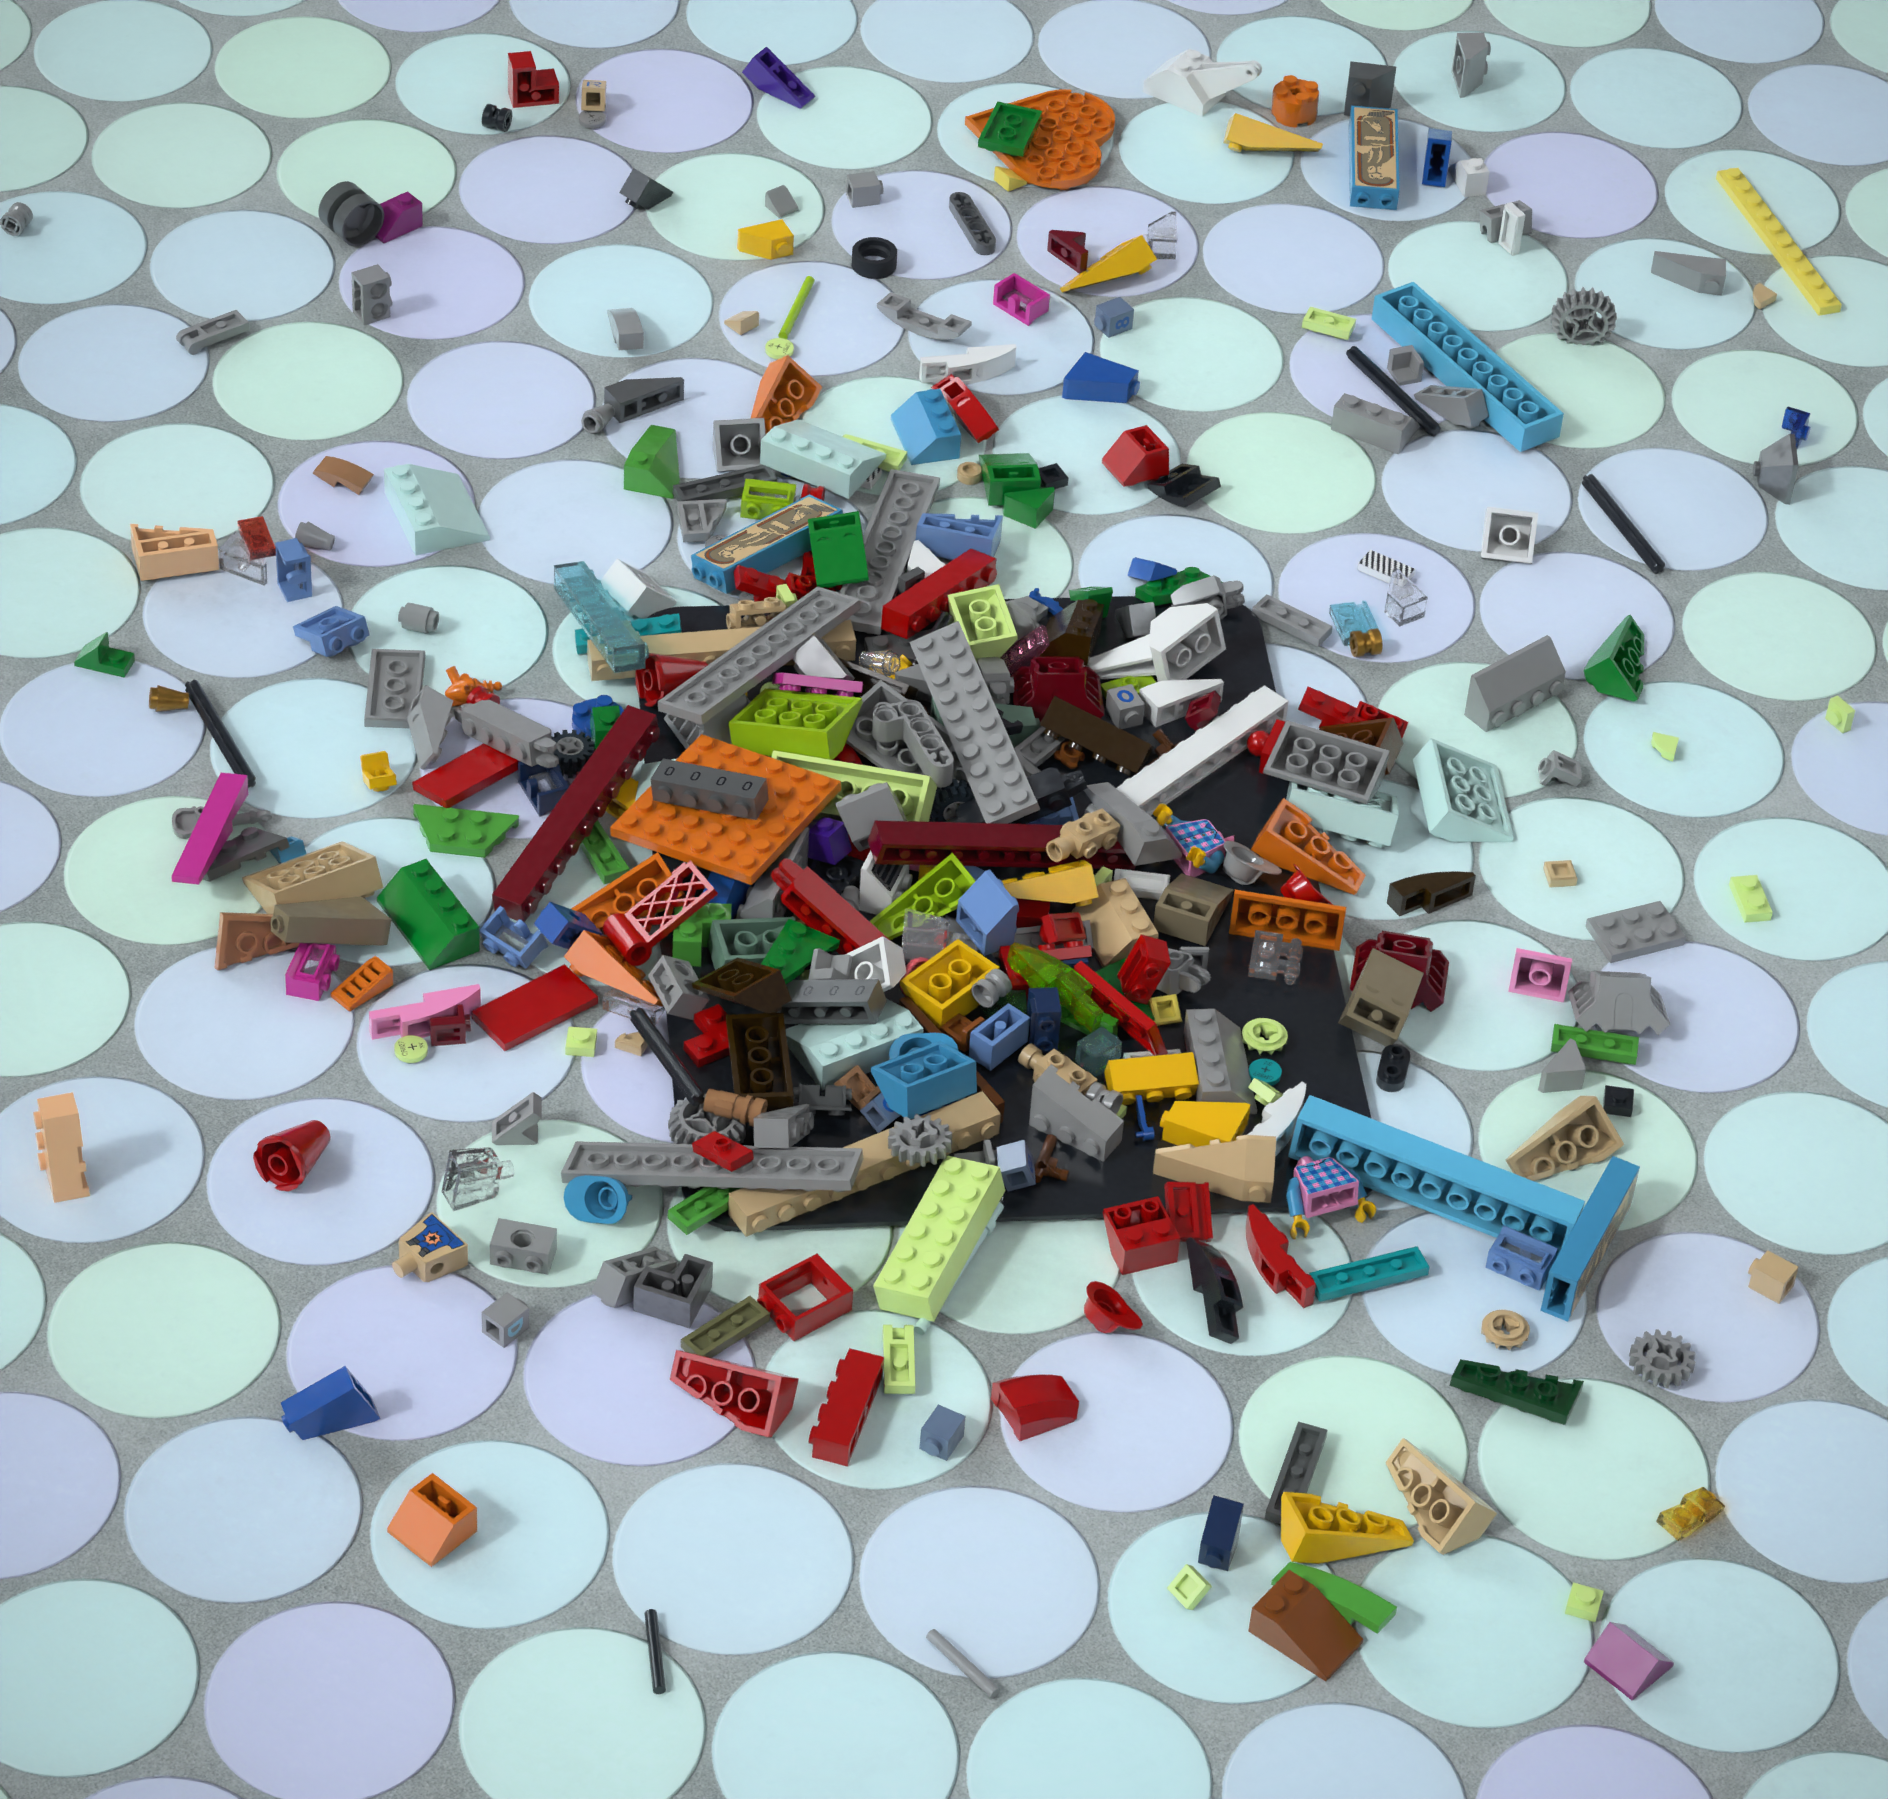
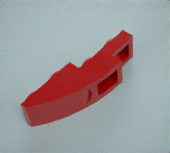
M950 374L931 387V389H941L950 411L955 415L958 423L977 443L989 439L992 434L999 431L991 416L959 377L955 378Z
M738 565L734 570L736 589L753 594L754 602L764 601L768 597L776 598L777 585L787 584L791 593H795L797 600L817 587L815 580L790 572L784 580L776 575H769L759 572L754 568H747ZM823 587L824 589H828V590H831V591H835V592H836V587H832V588Z
M1309 686L1298 707L1299 711L1320 719L1319 728L1322 726L1394 717L1401 738H1403L1409 723L1365 702L1359 701L1356 708Z
M1254 1204L1248 1206L1245 1226L1246 1240L1250 1255L1258 1272L1275 1294L1286 1290L1303 1309L1312 1305L1316 1283L1312 1276L1306 1274L1296 1263L1295 1259L1287 1254L1289 1241L1286 1235L1279 1231L1270 1222L1267 1215L1261 1213Z

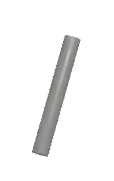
M936 1629L928 1632L926 1639L991 1699L998 1696L1000 1688Z

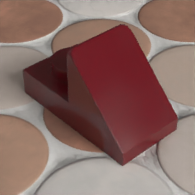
M1063 230L1049 231L1047 251L1080 274L1087 271L1088 250L1085 249L1086 233Z

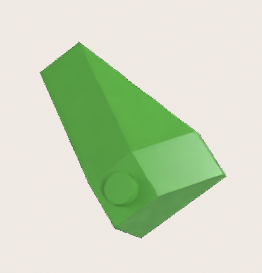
M650 425L631 449L624 464V490L673 499V485L680 484L676 430Z

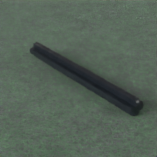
M1352 346L1346 351L1348 359L1404 412L1416 420L1419 426L1430 436L1434 437L1437 433H1440L1441 427L1358 347Z
M1593 474L1585 475L1582 481L1585 489L1650 570L1655 574L1662 573L1665 562Z
M197 680L187 681L185 684L186 693H189L190 700L234 774L247 775L248 788L254 787L256 784L255 775Z
M642 1008L631 1010L630 1021L692 1106H697L699 1103L703 1104L705 1100L703 1097L704 1092Z

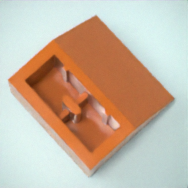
M431 1473L409 1490L387 1527V1532L432 1567L477 1532V1507L434 1473Z

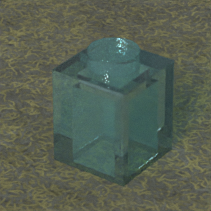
M1102 1026L1077 1042L1075 1062L1096 1078L1105 1071L1108 1060L1120 1059L1122 1041Z

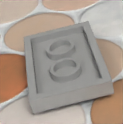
M1661 901L1587 918L1585 925L1610 963L1682 946L1685 944L1686 936Z

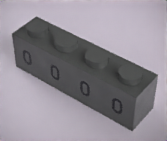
M664 758L650 779L654 801L757 820L769 800L767 778Z
M879 979L792 980L786 984L792 1001L783 1005V1009L777 1013H784L785 1024H876L887 1000Z

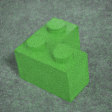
M706 903L674 929L673 958L689 961L691 966L701 967L702 947H708L707 943L712 921L731 919L732 904ZM683 906L675 907L674 915L682 911Z

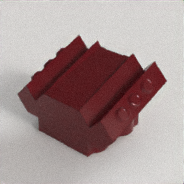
M1033 657L1031 659V667H1021L1011 676L1014 679V705L1032 707L1034 717L1039 718L1040 723L1054 696L1098 718L1104 716L1100 676L1090 667H1084V660L1080 659V657Z
M1382 930L1378 934L1377 940L1368 939L1356 947L1350 990L1352 992L1369 954L1374 948L1424 973L1411 1010L1423 1002L1427 1009L1432 1012L1444 1003L1449 961L1440 950L1433 949V942L1430 941V938Z

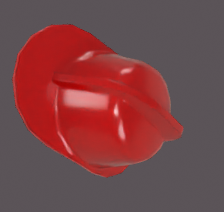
M1293 864L1296 871L1281 887L1282 895L1285 898L1333 905L1312 886L1302 871Z
M1098 1281L1088 1284L1086 1287L1088 1298L1084 1304V1314L1098 1331L1112 1333L1120 1326L1131 1330L1141 1329L1143 1326L1142 1320L1126 1304L1117 1291Z

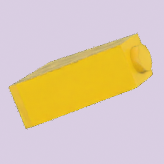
M1175 1101L1170 1111L1165 1110L1160 1121V1127L1163 1128L1162 1140L1178 1146L1191 1144L1195 1147L1210 1145V1140L1219 1139L1221 1143L1236 1141L1237 1136H1241L1248 1125L1251 1105L1236 1102Z

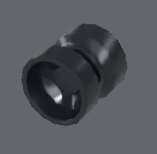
M487 104L482 114V126L487 128L496 127L499 131L507 132L512 122V110L508 108L499 109L496 105Z

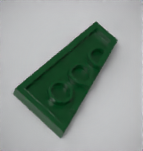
M1460 1359L1451 1377L1449 1386L1516 1408L1522 1412L1531 1413L1551 1422L1566 1425L1582 1391L1584 1381L1573 1379L1572 1384L1558 1381V1376L1546 1374L1545 1379L1527 1376L1528 1371L1515 1369V1371L1508 1373L1501 1371L1500 1367L1496 1365Z

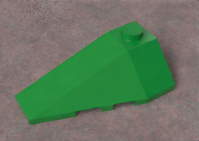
M1631 614L1623 619L1589 659L1584 669V675L1587 682L1593 685L1597 692L1634 702L1639 699L1643 690V682L1641 679L1639 680V674L1644 672V666L1640 663V657L1644 655V634Z

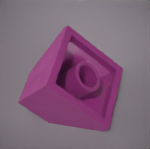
M407 191L381 203L380 205L384 211V221L375 237L382 243H386L422 227V202Z

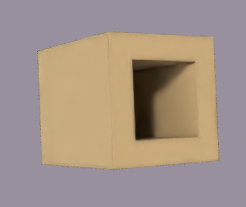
M583 80L581 110L605 111L606 81Z
M1767 1250L1761 1259L1756 1258L1752 1262L1748 1274L1751 1275L1748 1287L1780 1304L1794 1287L1799 1267Z

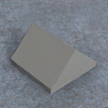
M764 418L713 421V454L717 472L738 471L762 465L760 464L761 439L766 435Z

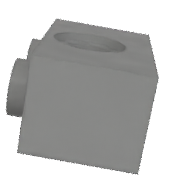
M498 1218L490 1241V1264L548 1275L557 1250V1228Z

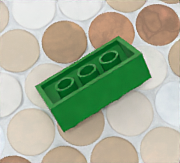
M427 859L402 867L377 896L378 904L388 917L392 919L391 921L429 970L480 951V930L478 924Z

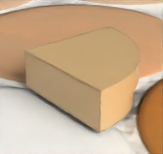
M1758 283L1754 287V305L1758 309H1762L1776 301L1777 293L1763 284Z
M639 1032L627 1035L623 1033L615 1040V1048L638 1056H642L648 1046Z

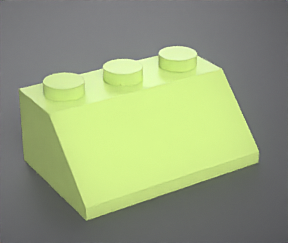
M999 584L948 595L949 613L954 618L952 623L959 621L976 662L979 658L983 657L1000 658L1018 640Z

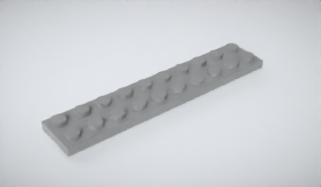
M890 469L863 535L869 580L857 584H843L840 591L841 594L861 600V609L846 619L851 620L853 630L881 635L883 630L881 629L883 605L896 597L898 577L906 572L912 546L916 539L917 524L922 513H929L940 486V477Z
M816 587L658 701V711L670 714L673 717L692 721L695 724L706 723L762 680L788 663L793 658L794 653L814 635L820 638L860 610L861 600Z
M959 621L909 642L985 822L1008 824L1040 810Z
M576 1141L561 1171L562 1183H569L577 1176H605L617 1179L624 1185L634 1187L656 1185L660 1187L688 1186L689 1188L717 1187L719 1189L746 1188L749 1190L768 1188L779 1191L803 1189L805 1191L833 1190L835 1192L852 1190L864 1158L862 1148H754V1146H745L753 1150L754 1160L731 1172L693 1152L692 1144Z

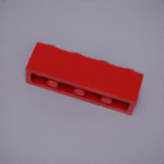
M849 1348L845 1359L839 1360L835 1374L837 1377L836 1382H830L827 1391L828 1402L827 1404H821L818 1413V1421L820 1422L818 1426L813 1425L809 1435L808 1443L813 1445L812 1458L848 1467L883 1378L884 1357Z

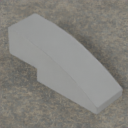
M634 308L608 309L607 314L614 342L617 343L618 349H643L644 332Z

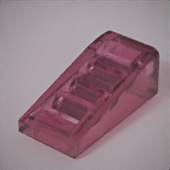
M1043 625L1039 626L1015 642L1000 657L1004 660L1011 676L1021 667H1030L1031 659L1039 657L1049 646L1046 627Z

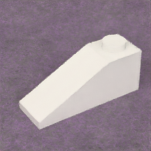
M1222 679L1162 680L1140 689L1139 696L1145 704L1144 716L1155 728L1186 716L1191 701L1213 691H1216L1222 697L1224 682Z

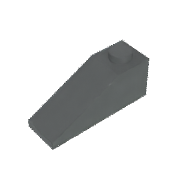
M682 377L625 379L604 387V404H610L614 407V418L619 423L684 400V379Z

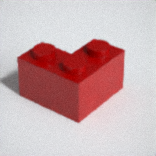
M531 51L508 53V94L512 107L559 104V82L554 68L536 70Z

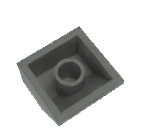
M1350 61L1344 115L1350 116L1351 106L1391 108L1396 66Z

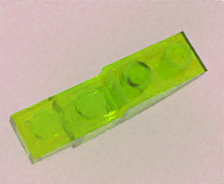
M1016 942L1010 946L1007 961L1011 969L1019 973L1027 981L1030 988L1057 987L1060 1004L1065 1006L1074 1015L1080 1025H1084L1090 1032H1093L1100 1026L1104 1011L1090 998L1093 986L1082 975L1059 959L1041 950Z

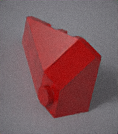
M676 1350L670 1380L696 1399L702 1400L712 1407L713 1411L735 1423L734 1425L742 1431L770 1438L792 1410L799 1378L681 1350Z

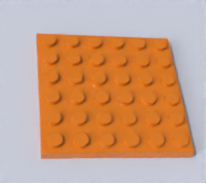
M701 734L675 761L767 778L769 800L757 820L654 801L650 786L610 827L611 836L687 863L691 861L695 866L753 885L841 791V781Z

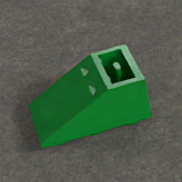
M1029 453L979 455L988 506H1003L1004 493L1040 489L1041 478L1038 464Z
M859 511L808 519L817 587L832 588L836 585L857 584L862 581H868L869 575Z

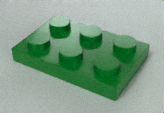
M997 101L978 139V147L988 151H997L1011 156L1023 157L1042 119V111Z

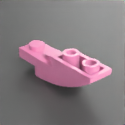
M476 984L424 993L423 1002L369 1011L371 1038L373 1040L401 1035V1038L408 1035H415L421 1038L430 1036V1018L457 1016V1005L463 1004L464 1015L470 1014V1016L471 1011L481 1007L480 985Z

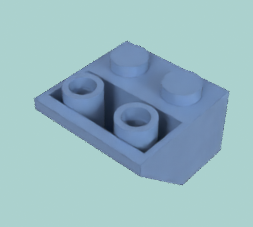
M987 870L958 900L956 921L985 956L999 951L1000 946L1014 945L1019 904L1017 899L1011 896L1005 889L1003 882L997 879L991 870Z

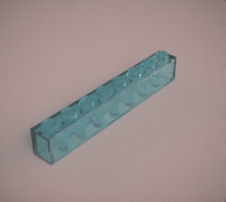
M584 561L554 565L555 591L613 672L645 669V658L649 657L647 643L642 641L639 632L634 630L631 621L625 618L624 612L620 611L617 607L616 601L612 600L608 590L603 588L601 581L595 577L594 571L590 570Z

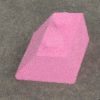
M1517 948L1508 992L1564 1002L1572 959Z

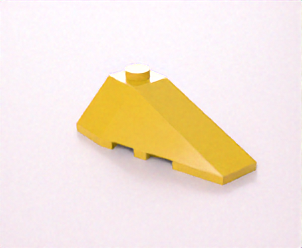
M1237 113L1228 121L1223 142L1228 144L1229 149L1241 152V150L1318 152L1323 146L1320 142Z
M1283 1492L1281 1496V1542L1292 1562L1320 1564L1412 1546L1414 1542L1403 1520L1369 1510L1364 1514H1360L1348 1509V1504L1338 1502L1337 1506L1322 1503L1321 1497L1313 1494Z

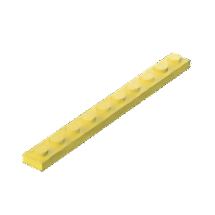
M1729 168L1717 171L1716 180L1818 316L1840 312L1842 305L1740 169Z

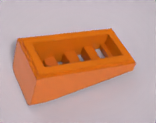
M374 956L331 992V997L350 1012L393 985V970L377 956ZM350 992L354 997L351 998L347 993Z

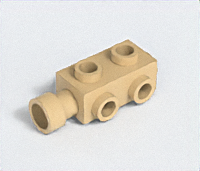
M768 597L764 601L757 602L740 600L736 604H730V613L726 615L728 629L762 627L786 610L787 606L781 599L775 597Z
M1103 808L1092 813H1086L1082 818L1073 822L1069 821L1063 825L1060 830V837L1047 843V854L1054 862L1066 859L1070 853L1076 859L1082 856L1091 858L1099 848L1104 847L1108 850L1116 843V836L1121 825Z
M1031 1043L1021 1051L1018 1062L1027 1069H1034V1082L1052 1064L1058 1069L1056 1074L1069 1084L1074 1081L1080 1086L1078 1091L1084 1096L1090 1086L1098 1080L1090 1072L1082 1069L1056 1049L1051 1050L1044 1056L1042 1055V1050Z

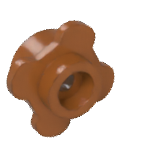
M1068 741L1062 744L1059 751L1054 752V758L1060 760L1068 768L1074 769L1079 761L1085 759V754L1068 746Z

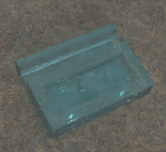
M1362 601V604L1357 605L1355 602L1330 605L1329 614L1344 646H1350L1349 637L1352 631L1366 633L1369 629L1378 628L1366 601Z

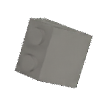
M1484 32L1457 33L1451 72L1460 98L1466 97L1483 83V76L1487 74L1488 64L1486 57L1490 55L1491 45L1490 42H1487Z

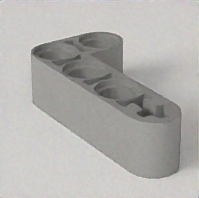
M905 700L883 705L874 710L872 735L875 740L891 742L903 739L924 775L931 776L937 787H947L952 783L953 755L920 702Z

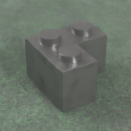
M684 1254L674 1274L645 1266L634 1285L633 1311L690 1329L712 1288L713 1262Z

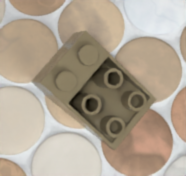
M1181 873L1164 889L1155 907L1153 925L1158 932L1206 946L1234 890Z
M1373 948L1338 1023L1384 1046L1393 1045L1397 1041L1409 1015L1424 973Z

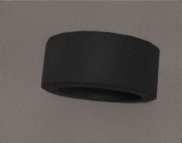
M868 237L857 241L852 247L851 267L858 275L868 279H881L892 275L896 270L897 248L889 240L879 237ZM867 256H879V257H882V258H885V259H882V260H870V259H866V258H864V257H867Z

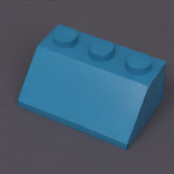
M941 389L916 392L891 414V421L904 450L907 451V457L911 465L960 458L961 433Z
M941 1041L871 1067V1073L889 1108L909 1119L914 1118L915 1114L920 1115L930 1110L939 1109L945 1104L962 1100L966 1096L977 1092L976 1061Z

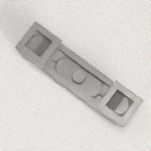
M892 292L877 303V308L891 321L908 331L927 338L939 340L954 339L972 326V321L953 314L944 320L911 308V299Z

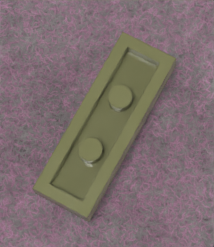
M748 1296L682 1338L681 1348L685 1352L712 1358L769 1322L770 1313L754 1298Z

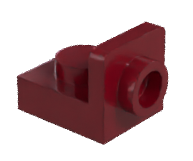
M1213 691L1191 701L1185 717L1188 725L1195 731L1208 725L1209 721L1217 715L1222 697L1216 691Z
M463 1004L457 1005V1016L430 1018L431 1046L466 1044V1032L471 1031L470 1014L464 1015Z

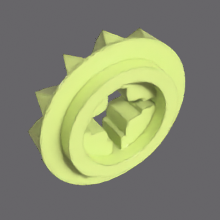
M1257 1018L1251 1020L1242 1030L1243 1043L1248 1044L1249 1050L1257 1049L1259 1054L1267 1051L1272 1055L1275 1050L1282 1051L1283 1046L1287 1044L1288 1034L1285 1027L1272 1019ZM1260 1032L1269 1040H1264L1263 1037H1260Z

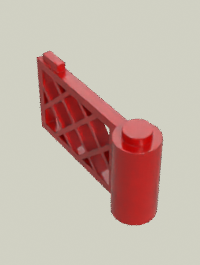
M691 861L687 864L684 862L671 872L672 876L625 914L616 913L605 920L603 924L604 934L630 965L639 966L644 964L650 958L653 946L718 894ZM693 872L691 882L682 883L683 879ZM707 888L699 897H694L696 889ZM688 890L686 898L677 899L679 891ZM671 892L669 900L660 901L664 894ZM683 906L682 911L677 915H672L674 907ZM666 908L664 916L655 917L657 909ZM649 910L647 918L636 919L643 911ZM661 924L660 928L650 936L652 925Z

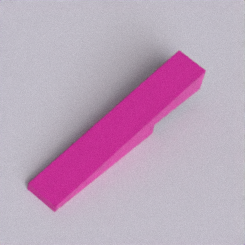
M220 773L173 871L172 882L197 885L201 883L233 831L232 820L248 796L247 775Z

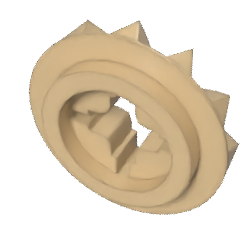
M1495 1310L1487 1314L1482 1321L1481 1334L1485 1335L1486 1343H1495L1496 1349L1500 1346H1505L1508 1350L1513 1346L1520 1348L1523 1342L1528 1340L1529 1324L1524 1317L1516 1312ZM1502 1324L1504 1325V1328H1506L1507 1332H1510L1509 1335L1504 1334V1332L1500 1330Z

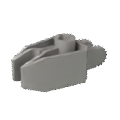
M1213 575L1183 585L1170 595L1173 603L1171 607L1208 603L1218 609L1219 618L1223 619L1227 615V609L1244 604V596L1241 594L1244 586L1242 582L1237 580L1221 583L1220 578Z
M999 657L979 658L977 664L994 703L1009 704L1010 693H1014V679L1010 677L1004 660Z
M1168 948L1171 964L1156 989L1168 995L1178 994L1182 990L1195 993L1200 990L1202 985H1206L1210 981L1211 974H1209L1207 969L1193 964V957L1190 953Z

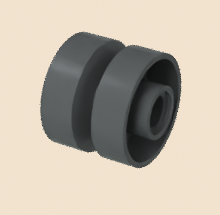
M349 181L340 182L331 187L323 196L318 209L321 222L350 246H361L371 241L380 231L384 221L382 206L355 183Z

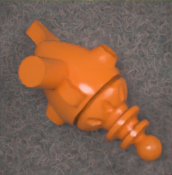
M455 666L446 669L452 685L445 691V696L453 700L452 707L466 704L468 695L477 686L487 688L490 693H494V689L497 691L502 689L501 682L492 684V681L487 683L486 680H483V683H480L478 679L471 678L466 673L460 676Z

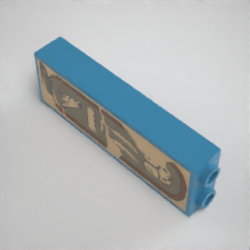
M1351 106L1349 119L1350 207L1397 210L1400 191L1398 109Z
M809 494L692 554L691 561L694 578L728 594L736 590L734 570L738 565L754 568L762 573H768L811 551L808 519L843 514V510Z
M1612 1156L1549 1270L1540 1311L1567 1322L1569 1321L1631 1207L1640 1166Z

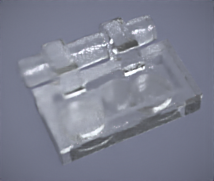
M1255 930L1248 976L1276 981L1277 973H1281L1285 976L1286 984H1295L1301 970L1299 961L1303 957L1302 941L1294 938L1291 940V943L1282 942L1283 934ZM1280 956H1286L1288 960H1282Z

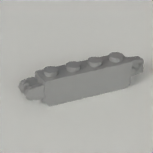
M481 700L475 704L466 703L454 709L455 719L462 723L464 734L531 767L539 764L551 768L559 764L558 757L554 755L557 743L552 740L550 728L491 700Z

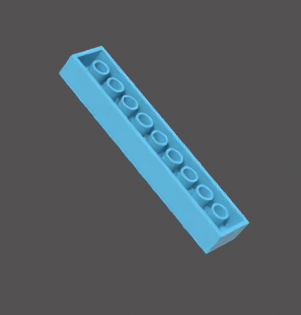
M1415 282L1375 295L1372 320L1402 347L1413 345L1424 361V367L1446 386L1482 389L1489 415L1484 420L1517 450L1522 452L1560 437L1564 413Z
M1309 1095L1297 1118L1288 1157L1297 1161L1304 1156L1311 1157L1313 1161L1328 1157L1333 1158L1341 1166L1356 1171L1364 1187L1496 1238L1505 1225L1558 1248L1556 1258L1585 1204L1584 1200L1311 1095Z

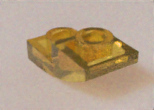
M1701 1487L1685 1494L1679 1505L1660 1512L1656 1522L1679 1541L1713 1520L1724 1510L1725 1505L1712 1492Z

